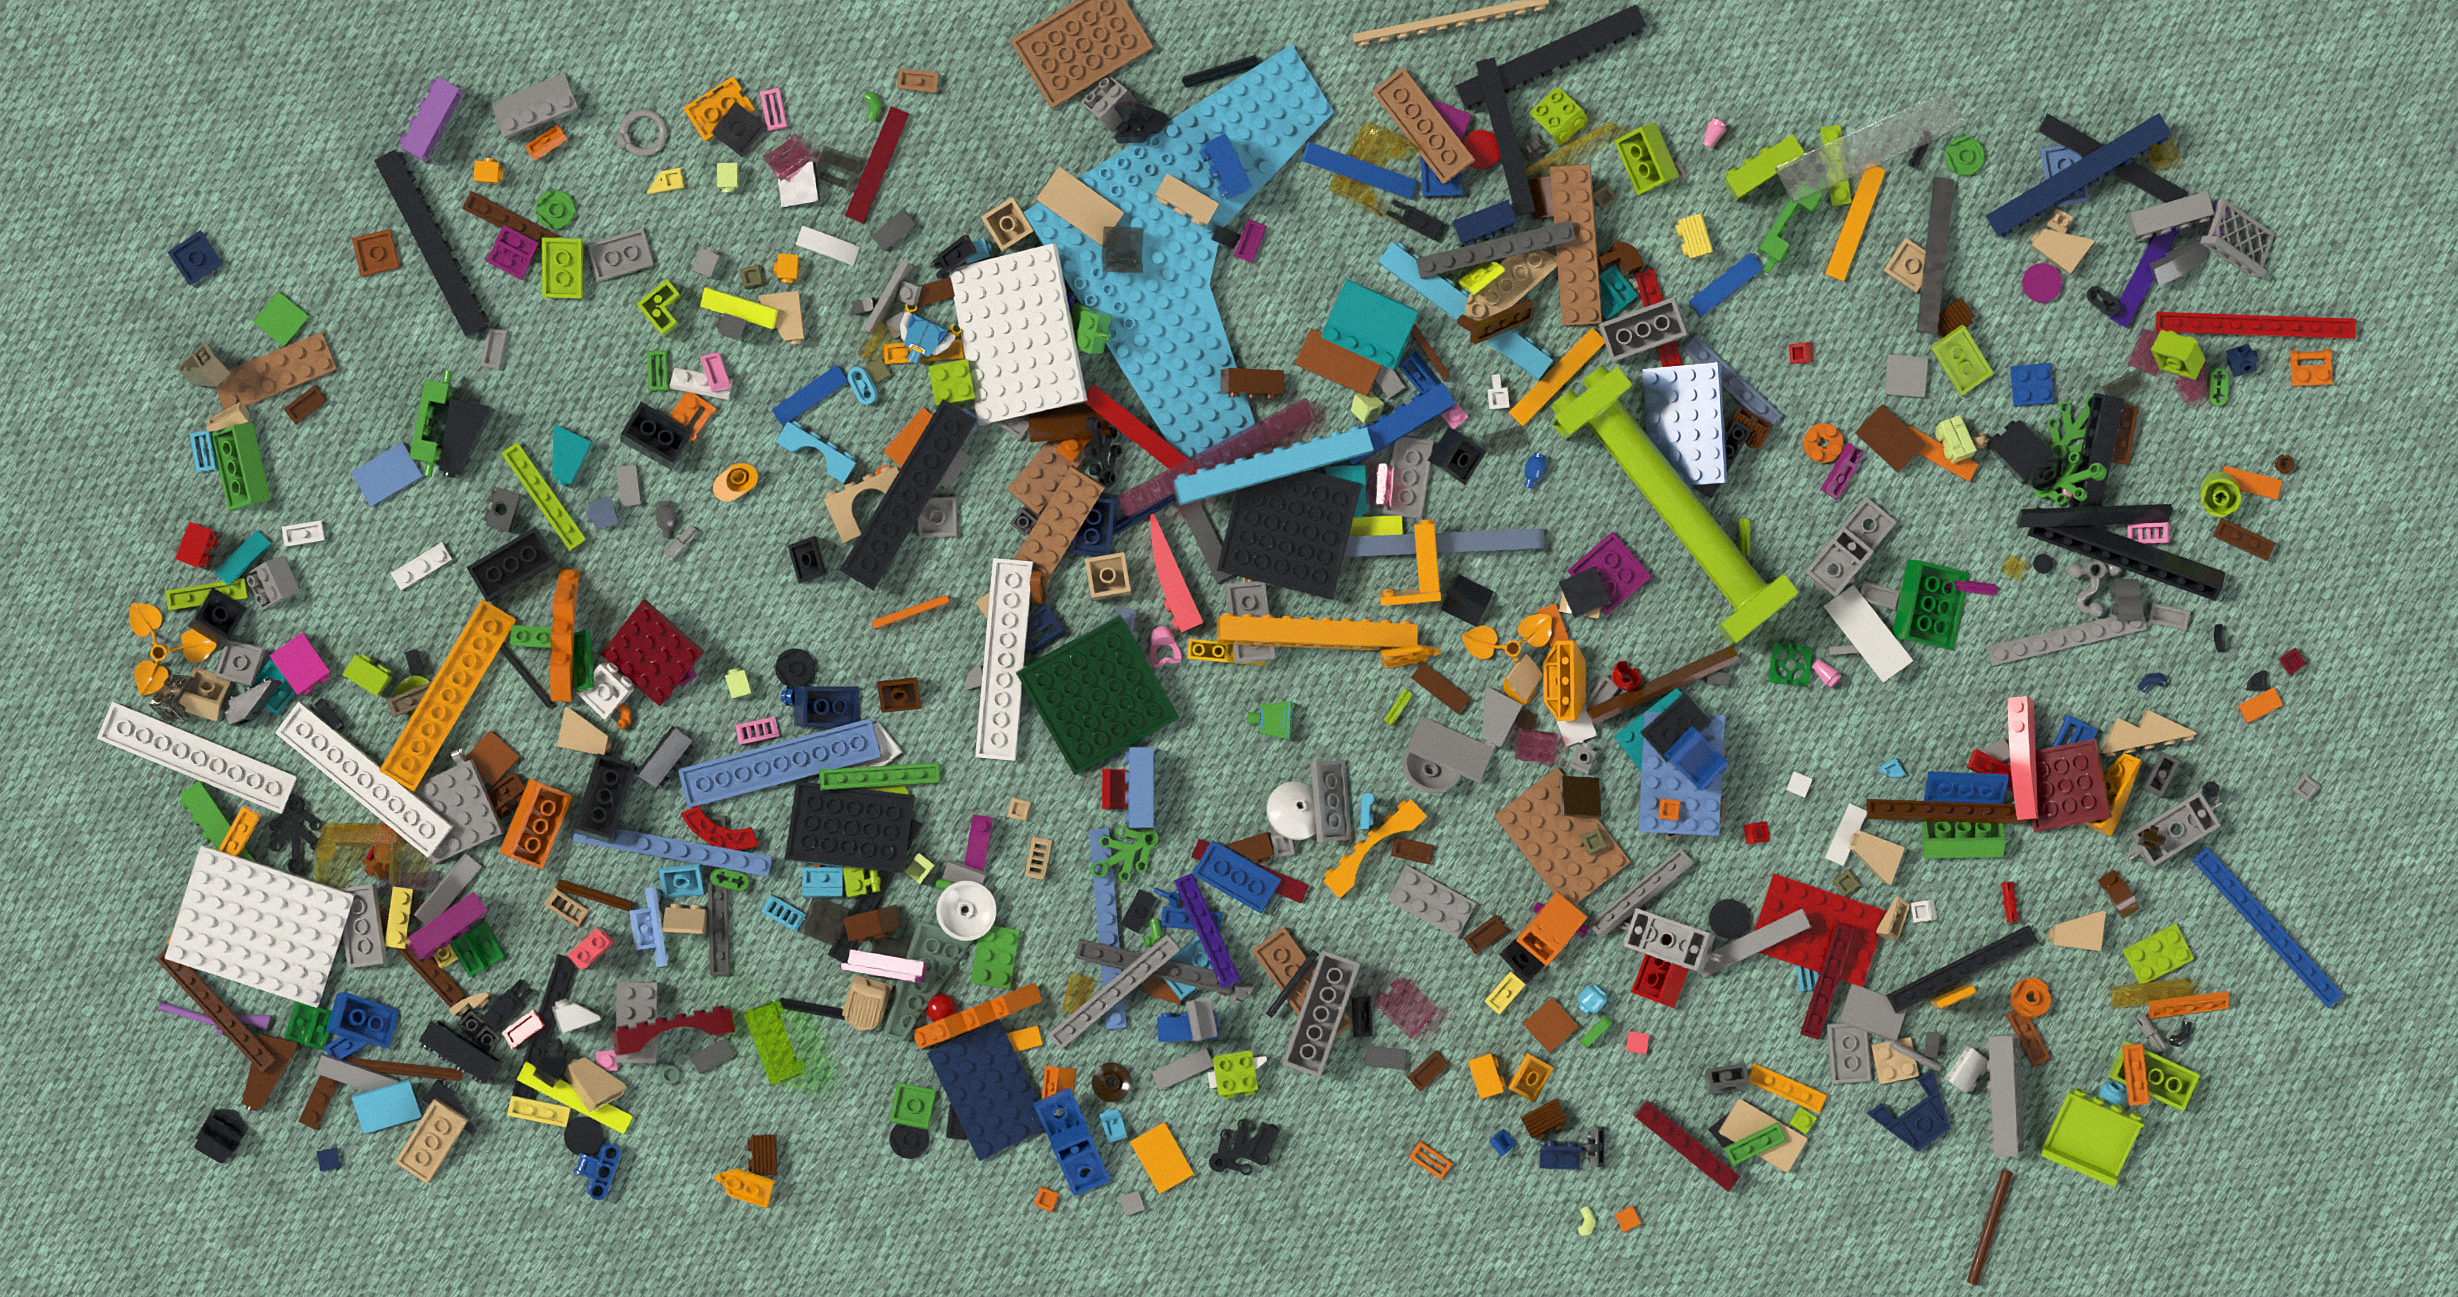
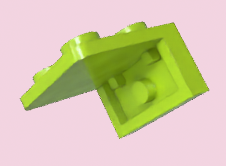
M1559 87L1555 88L1530 111L1531 116L1550 134L1558 146L1568 141L1575 132L1583 128L1589 121L1582 108Z
M1251 1051L1213 1057L1219 1096L1227 1099L1235 1097V1093L1242 1092L1243 1096L1255 1094L1254 1090H1258Z

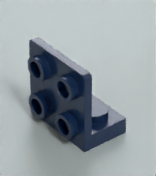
M1544 1140V1144H1540L1539 1168L1580 1170V1151H1582V1147L1578 1145L1577 1141H1564V1145H1558L1556 1141Z

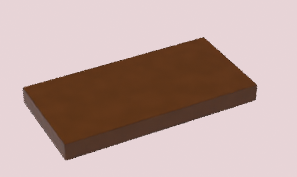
M1086 403L1067 405L1028 414L1030 442L1094 436V433L1087 432L1085 428V422L1089 416L1098 417L1103 421L1101 435H1110L1109 422Z

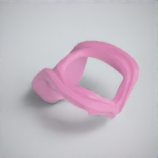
M1166 626L1156 627L1150 635L1151 664L1154 667H1160L1166 662L1171 664L1179 663L1182 655L1180 648L1175 642L1173 631ZM1162 645L1172 647L1174 659L1168 657L1159 661L1156 654L1157 648Z

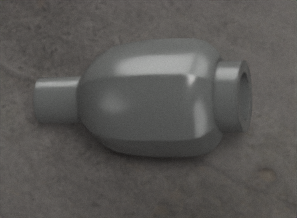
M660 501L659 506L655 510L656 522L658 527L663 530V538L671 537V529L676 521L675 508L671 505V501Z

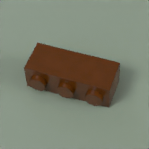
M1223 369L1221 370V394H1228V398H1240V395H1246L1248 399H1256L1258 396H1265V399H1277V396L1284 394V370Z

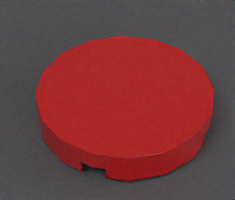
M1476 130L1469 133L1464 139L1463 145L1475 159L1469 165L1470 167L1487 169L1498 161L1500 155L1495 136L1492 132Z

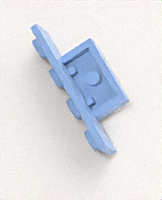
M656 887L645 888L648 908L629 911L635 950L654 948L656 967L667 966L668 953L664 946L666 937L665 933L662 932L661 925L663 916L658 904L660 895Z

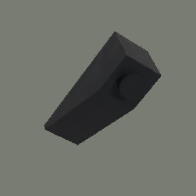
M442 1079V1081L436 1080L422 1100L430 1105L434 1098L437 1097L469 1119L463 1129L473 1134L476 1129L456 1092L451 1088L453 1085L445 1079Z

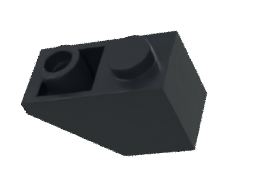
M557 1038L554 1044L552 1042L548 1044L544 1051L546 1055L543 1058L539 1057L534 1064L536 1069L533 1076L551 1088L555 1086L567 1067L562 1040Z

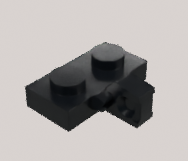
M1604 1126L1590 1127L1588 1132L1589 1143L1581 1144V1152L1589 1151L1588 1161L1590 1167H1604Z

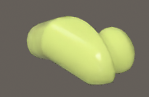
M1589 1205L1580 1209L1584 1218L1582 1226L1578 1228L1581 1236L1590 1235L1596 1222Z

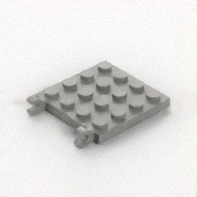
M463 749L451 753L453 760L458 766L419 783L415 791L410 790L453 825L452 829L431 855L430 859L433 864L504 833L473 759L467 761Z

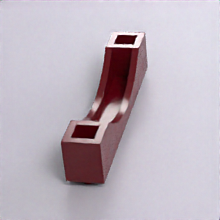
M724 1005L712 1007V1011L705 1012V1009L694 1010L693 1015L686 1016V1013L675 1014L673 1019L667 1020V1017L656 1018L654 1023L648 1024V1021L636 1022L634 1027H629L628 1024L617 1026V1030L611 1031L615 1055L621 1056L640 1052L652 1038L674 1028L692 1027L713 1036L733 1033L735 1028L731 1008H724Z
M1645 1100L1633 1115L1727 1192L1731 1190L1741 1177L1648 1101Z

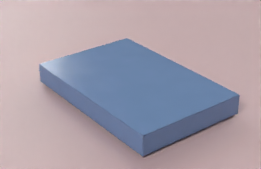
M2062 145L2040 148L2045 180L2082 159V156ZM2087 184L2081 187L2082 192L2073 197L2069 194L2064 197L2065 202L2058 206L2090 201Z
M403 442L351 472L371 507L423 477L415 461L409 458L410 453Z

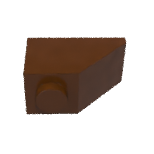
M1267 832L1229 843L1231 849L1254 861L1259 860L1260 863L1271 860L1270 856L1274 855Z

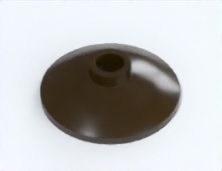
M1104 1063L1095 1070L1092 1076L1093 1091L1103 1101H1120L1127 1096L1131 1089L1132 1080L1130 1073L1119 1063ZM1110 1078L1115 1079V1085L1110 1086L1108 1080Z

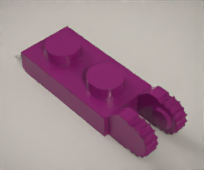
M1852 443L1844 446L1845 448L1841 451L1842 456L1839 457L1820 489L1835 500H1838L1863 456V451L1858 448L1855 449Z

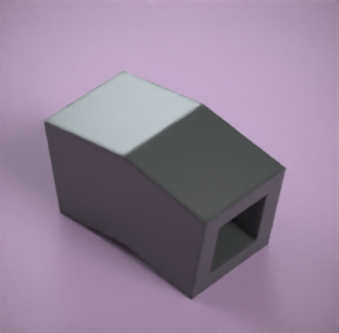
M871 297L853 301L854 314L873 311L877 304L876 298Z
M1720 671L1706 675L1707 684H1718L1728 687L1731 678L1730 674Z
M1926 1033L1924 1056L1937 1058L1940 1033Z

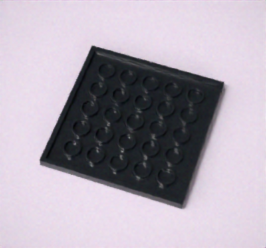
M1247 454L1245 456L1247 460L1254 458V456ZM1307 470L1238 489L1216 571L1333 600L1362 483Z

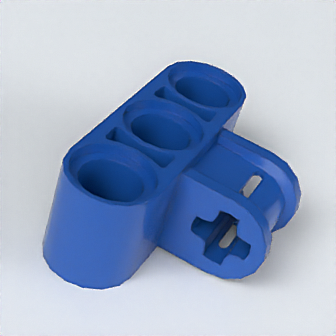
M612 1142L602 1144L597 1158L579 1153L580 1159L577 1168L573 1170L574 1173L589 1178L586 1190L588 1195L594 1200H602L606 1197L620 1158V1149ZM613 1147L615 1150L614 1154L611 1157H606V1150ZM604 1166L608 1167L607 1174L604 1176H600V1168ZM600 1185L601 1192L597 1195H593L592 1189L595 1186Z

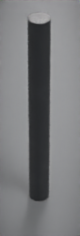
M503 642L499 650L545 706L549 708L554 703Z
M1314 949L1266 1012L1269 1017L1273 1018L1318 957L1319 953Z

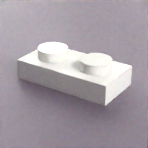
M321 520L282 527L285 547L325 541Z

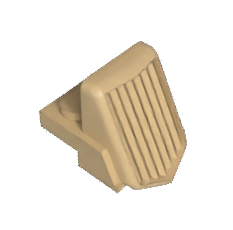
M854 974L842 1016H845V1020L857 1031L880 1027L893 985Z

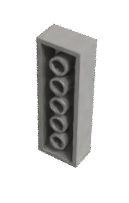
M1324 950L1321 951L1285 1053L1283 1065L1321 1077L1360 963Z
M2019 1034L1988 1036L1989 1040H1986V1052H1989L1987 1072H1990V1080H1988L1987 1086L1988 1092H1991V1100H1989L1988 1107L1989 1112H1992L1989 1128L1990 1132H1993V1141L1990 1143L1991 1153H1994V1157H2018L2025 1154Z

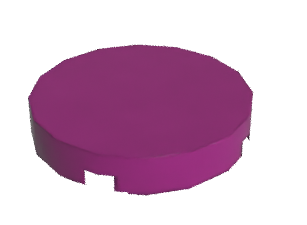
M2037 263L2030 266L2022 278V289L2025 295L2038 303L2054 299L2062 287V278L2059 271L2047 263Z

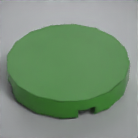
M1967 136L1958 137L1951 141L1945 152L1946 165L1950 171L1961 176L1973 175L1979 171L1985 158L1984 148L1980 142Z
M547 191L537 201V218L541 224L549 229H563L574 219L576 212L575 203L564 191Z

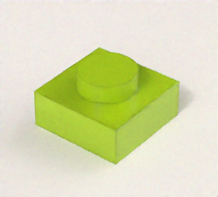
M1799 1107L1789 1124L1807 1134L1817 1118Z

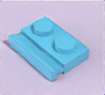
M803 867V898H843V868Z

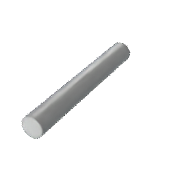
M1894 1040L1890 1042L1889 1047L1937 1072L1941 1071V1064Z

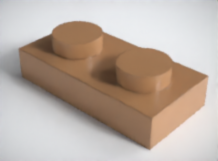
M899 68L897 89L937 94L939 73Z

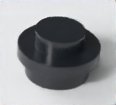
M2039 554L2033 560V567L2038 573H2048L2053 567V560L2047 554Z

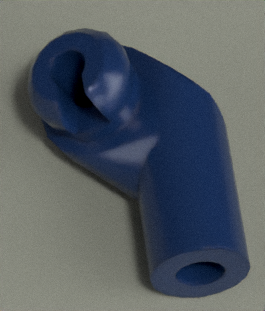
M2160 672L2148 673L2138 684L2137 688L2145 693L2151 685L2158 684L2164 686L2167 683V678Z

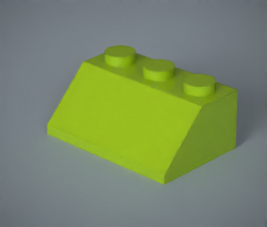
M1656 122L1641 126L1614 141L1637 196L1680 177Z

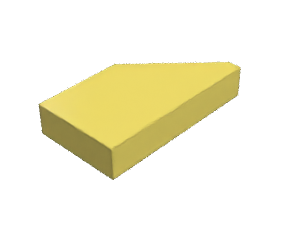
M681 168L661 171L647 193L654 194L684 188Z

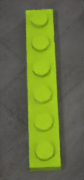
M516 442L501 453L569 551H572L587 539L520 444Z

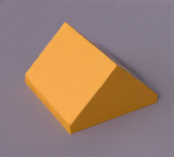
M1526 1053L1507 1088L1535 1102L1554 1068Z

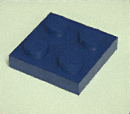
M201 230L168 251V254L190 286L223 265L218 254Z

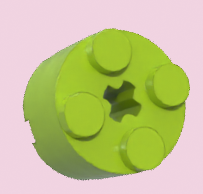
M2225 472L2209 473L2200 485V498L2205 510L2216 517H2225L2235 512L2241 503V492L2237 479Z

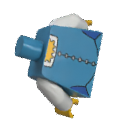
M906 303L905 313L900 323L902 340L905 341L904 345L911 349L907 357L909 361L918 364L922 354L927 357L940 354L948 349L955 338L961 334L962 328L959 332L953 330L955 323L951 325L950 329L945 328L916 314L917 305H915V309L909 310V304Z

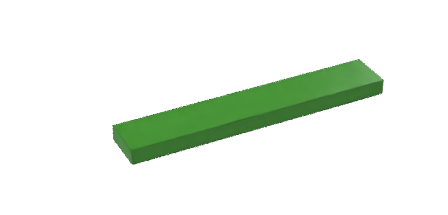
M939 763L819 770L820 790L940 783Z

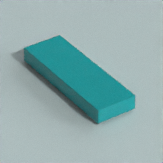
M257 530L214 573L225 584L230 586L272 544Z

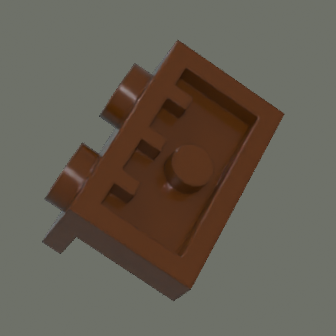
M512 772L487 791L494 810L500 819L510 815L518 807L526 788L515 772Z

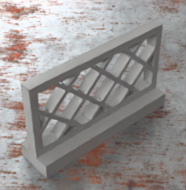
M2221 200L2208 236H2202L2200 243L2250 277H2264L2267 270L2263 268L2274 233L2228 201ZM2225 208H2227L2229 214L2227 218L2224 217ZM2238 216L2240 217L2241 225L2239 227H2237L2235 219ZM2230 221L2232 230L2229 232L2226 226V222ZM2252 225L2254 232L2252 235H2249L2248 226ZM2219 226H2221L2222 230L2221 236L2216 235ZM2243 230L2244 239L2242 240L2239 237L2238 231ZM2264 233L2266 238L2262 244L2260 235ZM2233 234L2235 243L2231 245L2229 236ZM2253 238L2256 241L2257 247L2252 248L2251 239ZM2243 243L2246 244L2247 252L2243 253L2241 244ZM2258 251L2259 258L2256 262L2254 253Z

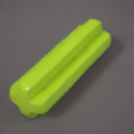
M1741 518L1739 519V550L1745 557L1750 556V519Z
M1404 689L1385 717L1384 721L1389 725H1394L1413 696L1409 690Z

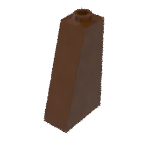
M262 1033L258 1035V1039L277 1060L264 1073H261L251 1063L241 1103L246 1105V1109L258 1111V1108L262 1109L265 1107L300 1047V1043Z

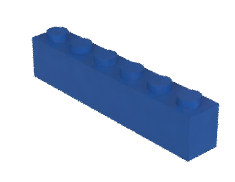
M1438 382L1428 388L1430 391L1426 394L1419 393L1411 398V403L1407 405L1402 403L1394 409L1396 412L1391 415L1386 413L1377 419L1378 422L1374 425L1367 424L1362 427H1367L1373 451L1369 454L1350 458L1349 460L1352 465L1360 464L1455 407L1457 404L1445 384L1442 383L1440 385Z

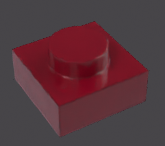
M2296 648L2291 649L2278 658V661L2288 675L2293 674L2306 665Z

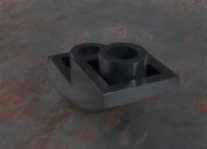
M471 1009L456 1022L486 1052L501 1038Z

